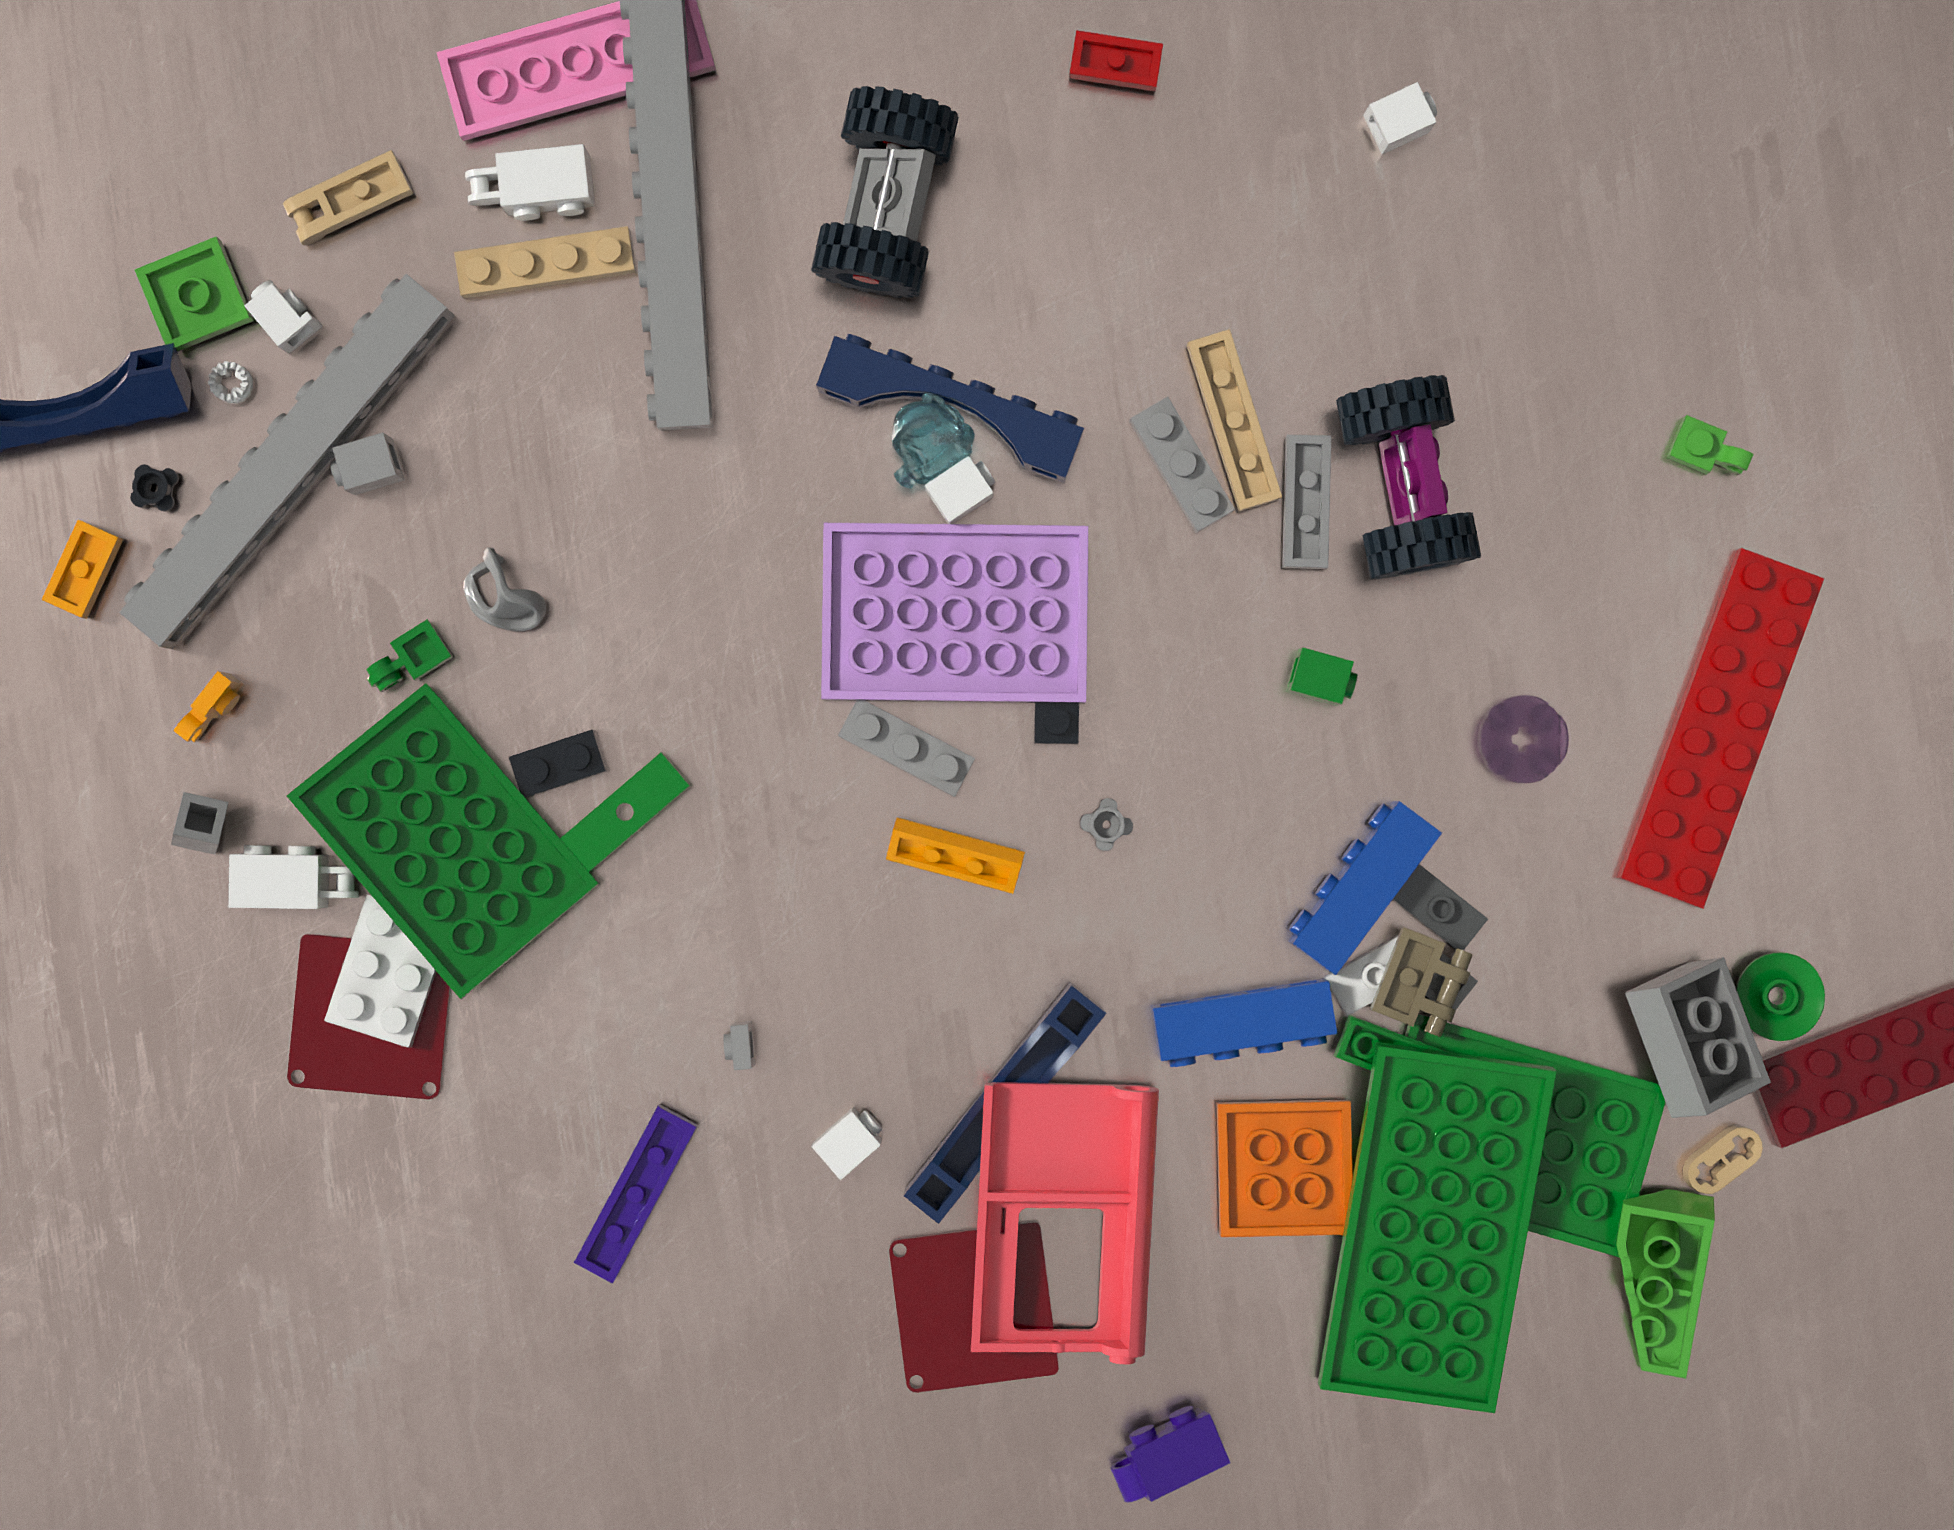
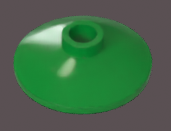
M1769 953L1755 959L1744 969L1736 986V991L1751 1031L1769 1040L1789 1041L1803 1036L1816 1025L1825 1005V989L1816 969L1803 958L1790 953ZM1778 987L1782 992V998L1778 1003L1773 1004L1769 1000V992L1773 988Z

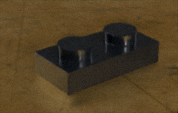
M593 729L509 756L519 791L525 798L608 772L595 730Z

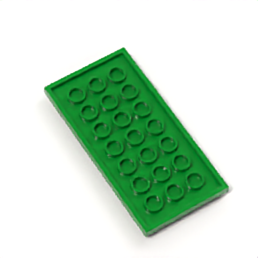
M1376 1042L1318 1379L1320 1389L1495 1413L1557 1073L1553 1067Z

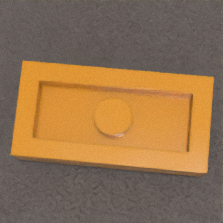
M77 520L41 600L87 619L123 539L87 522Z

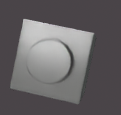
M379 433L332 448L336 459L330 462L334 480L338 487L344 486V490L353 495L405 480L393 438L385 433Z
M183 792L171 845L216 855L229 802Z

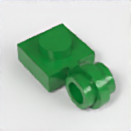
M426 619L390 642L399 658L392 662L390 657L386 656L373 663L366 669L370 676L367 681L371 687L377 686L380 692H384L403 679L399 672L404 667H406L413 680L417 681L453 658L431 622Z

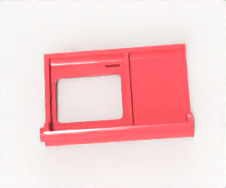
M992 1082L984 1084L971 1352H1102L1109 1356L1110 1362L1125 1365L1134 1364L1137 1357L1145 1355L1159 1101L1158 1088L1119 1084ZM1080 1208L1102 1210L1103 1228L1098 1320L1095 1327L1091 1329H1018L1014 1327L1019 1214L1023 1209Z

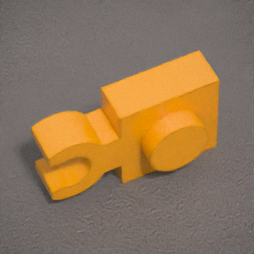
M217 671L191 704L192 710L182 718L173 731L187 742L190 740L196 742L213 718H217L219 715L225 716L234 708L240 698L237 692L243 683L230 673Z

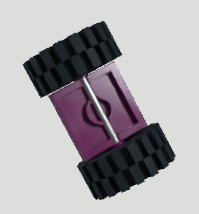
M1430 375L1424 378L1421 376L1409 380L1402 379L1393 383H1383L1375 385V387L1363 388L1358 390V392H1350L1345 394V396L1337 398L1336 403L1345 445L1380 442L1378 444L1394 525L1362 535L1371 579L1423 572L1480 558L1481 551L1473 512L1444 515L1448 513L1446 506L1448 503V489L1445 482L1441 480L1438 465L1440 448L1437 439L1432 434V430L1455 422L1447 377L1445 375Z

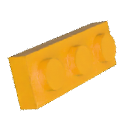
M896 818L886 860L1013 894L1025 852Z

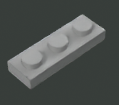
M1168 396L1130 418L1129 422L1195 533L1200 532L1235 510Z
M1287 434L1285 437L1282 568H1328L1331 436Z
M856 700L838 734L842 739L953 797L959 791L975 760L974 757L865 700Z

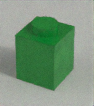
M1302 647L1297 650L1286 692L1335 706L1341 705L1344 697L1351 699L1355 689L1358 674L1351 672L1354 661Z

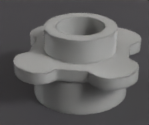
M1110 798L1103 799L1096 811L1092 814L1083 815L1080 821L1082 830L1092 834L1096 839L1097 848L1102 851L1111 850L1114 846V841L1122 835H1129L1133 830L1131 819L1124 818L1117 809V802ZM1105 820L1111 823L1109 829H1105L1102 826Z

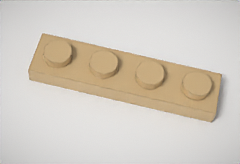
M628 226L454 252L459 290L463 298L636 273L631 233Z
M1230 329L1187 342L1186 346L1238 512L1281 499L1282 494Z

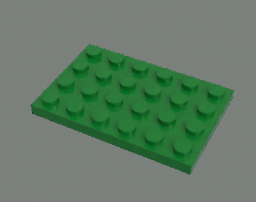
M427 683L286 795L461 1000L599 885Z
M1418 1014L1414 1027L1407 1026L1405 1036L1447 1052L1550 1066L1557 1071L1528 1231L1619 1257L1616 1242L1623 1200L1638 1197L1666 1103L1659 1084L1448 1022L1445 1025L1442 1036L1438 1037L1424 1031L1429 1017Z

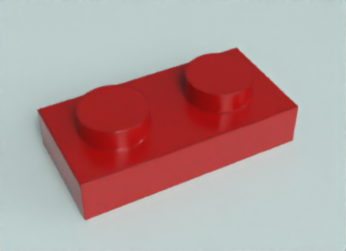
M1076 30L1069 78L1156 91L1163 44Z

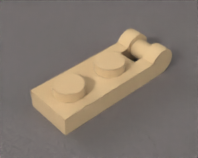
M390 150L288 198L283 202V206L288 217L294 218L298 226L296 234L301 244L309 245L321 240L326 234L414 193L395 153ZM320 204L324 216L314 220L310 210Z

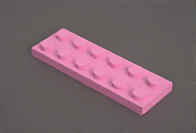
M685 0L690 77L715 71L716 68L697 1ZM620 1L436 52L461 139L463 141L626 96V82H633L632 64L625 65L623 37H630L629 19L622 20Z

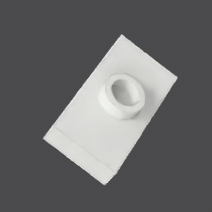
M1398 935L1347 963L1340 969L1337 975L1330 973L1324 977V979L1329 981L1330 990L1345 1016H1349L1373 1002Z

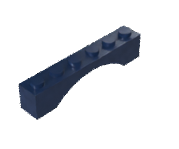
M847 334L845 339L834 336L816 384L819 393L857 407L881 400L903 397L933 399L955 405L977 416L993 428L1010 446L1023 468L1065 483L1084 431L1083 427L1076 425L1078 422L1076 417L1057 410L1053 411L1052 416L1035 410L1037 406L1035 402L1021 396L1012 395L1011 400L994 395L996 390L994 387L977 380H971L969 385L953 380V372L940 366L930 364L928 370L911 364L912 357L896 350L888 349L887 354L870 349L872 344L870 341L859 336Z
M174 343L130 352L122 363L105 378L79 392L58 398L36 401L0 399V452L16 446L31 443L43 444L51 439L70 435L82 436L90 434L95 430L114 426L127 427L139 421L158 417L171 418L180 413L188 412L192 385Z
M1069 983L990 1083H1049L1080 1048L1107 1013L1072 983ZM984 1090L905 1188L904 1197L938 1224L980 1171Z

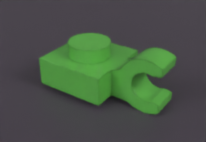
M1686 415L1680 423L1666 458L1706 475L1711 472L1714 464L1734 473L1742 474L1743 470L1747 471L1754 454L1738 447L1724 445L1723 442L1727 431Z

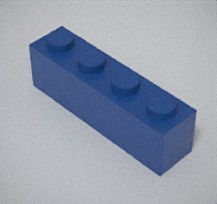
M1393 801L1390 806L1385 803L1380 805L1368 822L1373 827L1363 842L1358 838L1353 841L1341 858L1346 862L1345 866L1336 877L1329 874L1315 893L1320 898L1310 912L1303 909L1289 927V931L1293 935L1288 942L1333 975H1337L1442 834V832L1400 801Z
M1324 978L1150 1005L1158 1057L1161 1061L1169 1060L1170 1067L1192 1065L1196 1063L1195 1056L1212 1053L1214 1060L1236 1058L1240 1056L1239 1049L1256 1047L1257 1053L1281 1051L1284 1049L1283 1042L1300 1040L1302 1047L1327 1043V1035L1337 1034L1330 983Z

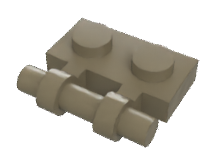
M1401 927L1370 1010L1413 1027L1420 1010L1431 1015L1424 1031L1441 1037L1447 1021L1452 1022L1456 1010L1452 1008L1461 984L1466 985L1471 974L1467 969L1473 954L1456 948L1451 963H1445L1440 961L1446 943ZM1434 973L1445 977L1436 1002L1425 998Z

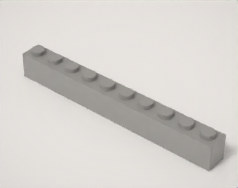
M620 0L622 20L629 19L630 37H623L625 65L632 64L633 82H626L628 109H635L636 127H629V144L631 154H638L639 171L632 172V188L634 199L641 198L643 215L635 216V232L637 243H644L646 260L638 261V276L640 288L648 289L649 304L641 306V320L643 332L651 333L652 350H644V365L646 377H654L655 394H647L649 421H657V428L661 431L713 428L685 0Z
M405 274L401 280L397 278L388 284L381 295L383 300L372 314L367 312L356 322L352 330L354 335L344 347H336L328 355L324 362L326 369L315 381L311 379L300 388L295 397L298 402L287 415L282 413L272 421L267 429L269 436L260 447H253L245 453L238 464V467L241 468L230 482L228 480L222 482L210 496L212 503L202 515L197 514L185 524L181 531L183 538L173 549L168 548L157 557L153 563L155 571L144 583L142 581L137 583L126 594L124 602L127 604L119 613L159 647L174 649L328 467L330 462L333 461L335 456L332 448L350 441L454 318L455 315L409 275Z

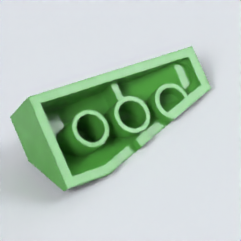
M1667 1189L1623 1200L1616 1245L1621 1260L1626 1296H1628L1634 1337L1642 1371L1684 1379L1687 1377L1715 1222L1714 1197Z

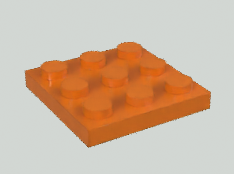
M1351 1101L1216 1102L1220 1237L1343 1235L1353 1179Z

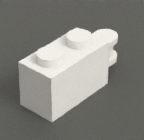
M584 144L495 153L496 167L472 169L465 172L466 180L471 183L472 194L468 195L469 205L500 204L508 216L514 215L515 220L527 221L538 219L541 217L540 212L557 211L558 215L574 216L584 213V208L595 207L590 155ZM498 180L499 191L489 192L488 181Z
M244 845V854H229L228 908L321 909L328 908V898H359V891H354L355 876L347 866H329V855H315L316 846H288V854H271L270 845ZM329 873H336V890H328Z

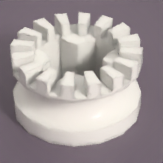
M224 361V363H219L211 369L213 371L208 376L210 377L208 385H210L211 392L217 398L228 403H239L250 396L253 389V379L244 367L235 362ZM232 371H235V377L242 381L241 387L233 388L231 394H227L228 390L221 385L222 378H230Z

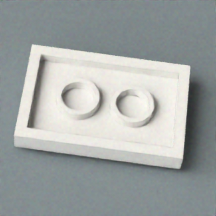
M369 894L365 898L324 1021L411 1048L436 970Z

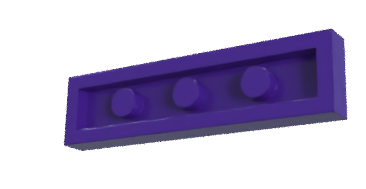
M660 1104L657 1106L574 1261L575 1264L612 1284L614 1283L697 1129V1124Z

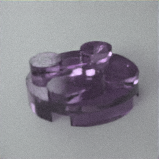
M1531 695L1509 697L1489 708L1480 723L1477 738L1479 753L1488 771L1505 781L1519 784L1538 782L1549 776L1562 763L1568 751L1569 733L1562 716L1558 715L1556 710L1548 705V702ZM1519 727H1526L1527 735H1534V744L1527 745L1526 752H1520L1518 745L1512 744V735L1518 734Z

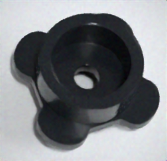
M146 464L137 467L132 483L131 502L139 508L150 505L156 506L163 512L171 510L175 504L172 493L174 485L179 480L178 474L170 468L159 471L152 469ZM153 484L158 485V490L156 492L151 491V486Z

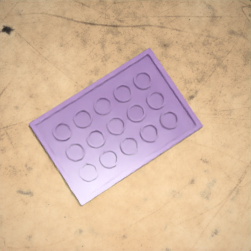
M824 523L821 699L1086 703L1088 526Z

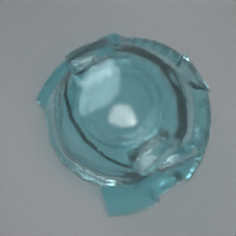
M924 393L922 401L907 404L897 412L893 423L891 439L892 446L903 460L904 465L893 474L896 481L908 489H911L915 484L926 485L972 453L971 446L975 439L972 427L964 423V418L959 411L951 405L945 404V400L941 397Z

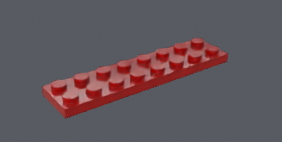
M1744 548L1737 549L1617 878L1704 909L1824 578Z

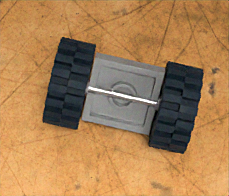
M861 86V89L853 88L849 96L841 138L845 139V142L849 145H856L855 148L859 149L844 222L843 224L838 222L824 223L820 227L811 268L812 273H816V276L820 278H826V281L831 283H839L846 288H856L861 292H873L880 296L890 295L894 298H902V296L913 298V296H919L929 251L926 246H921L917 239L933 166L943 165V163L947 164L950 160L959 119L956 111H951V108L947 105H939V101L934 99H924L922 95L903 93V90L893 88L892 91L876 86L875 89L869 86Z

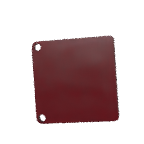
M316 934L303 935L300 940L287 1072L288 1082L292 1086L299 1088L417 1099H433L437 1097L442 1087L451 994L449 985L436 971L411 1048L326 1022L324 1019L352 938ZM295 1070H301L304 1073L305 1078L302 1083H298L293 1079ZM427 1082H432L436 1086V1092L433 1095H428L424 1091V1085Z
M1036 1221L1018 1223L1013 1317L1014 1327L1018 1329H1054L1041 1227ZM977 1228L898 1238L889 1247L907 1388L912 1392L919 1393L1055 1375L1059 1370L1057 1353L971 1352ZM896 1244H903L907 1251L904 1255L898 1256L894 1253L893 1247ZM919 1375L923 1378L924 1382L921 1386L914 1387L910 1383L911 1377Z

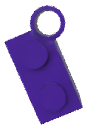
M1187 1406L1169 1415L1170 1421L1154 1428V1425H1147L1130 1433L1129 1437L1132 1443L1124 1447L1128 1457L1117 1461L1110 1467L1124 1502H1133L1144 1497L1152 1502L1230 1464L1210 1413L1200 1408L1194 1409L1193 1406Z

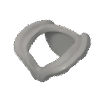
M487 547L484 551V562L474 567L464 580V593L470 609L484 622L501 629L526 631L540 624L546 613L544 598L532 590L510 589L500 565L504 558L497 554L494 548ZM488 571L491 572L495 579L497 601L493 607H488L485 604L475 583L476 579Z

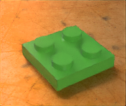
M216 236L135 269L165 345L174 343L177 352L254 321L251 313L244 306L247 302L222 241Z

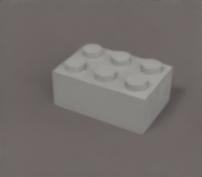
M1724 957L1688 962L1625 992L1671 1118L1709 1115L1771 1083Z

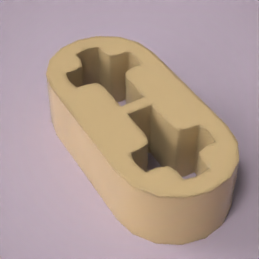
M1732 1125L1724 1129L1685 1161L1683 1166L1685 1182L1692 1189L1704 1194H1713L1720 1191L1755 1164L1761 1157L1763 1147L1759 1135L1741 1125ZM1735 1136L1741 1139H1749L1745 1144V1149L1748 1152L1744 1156L1735 1152L1729 1157H1725L1735 1147L1732 1141ZM1717 1161L1720 1162L1710 1171L1713 1178L1711 1182L1708 1183L1702 1179L1696 1180L1700 1174L1697 1168L1700 1163L1712 1166Z

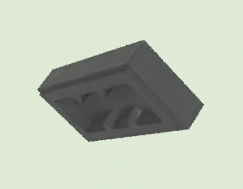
M1420 864L1393 898L1395 903L1454 950L1458 948L1464 951L1488 920L1487 917Z

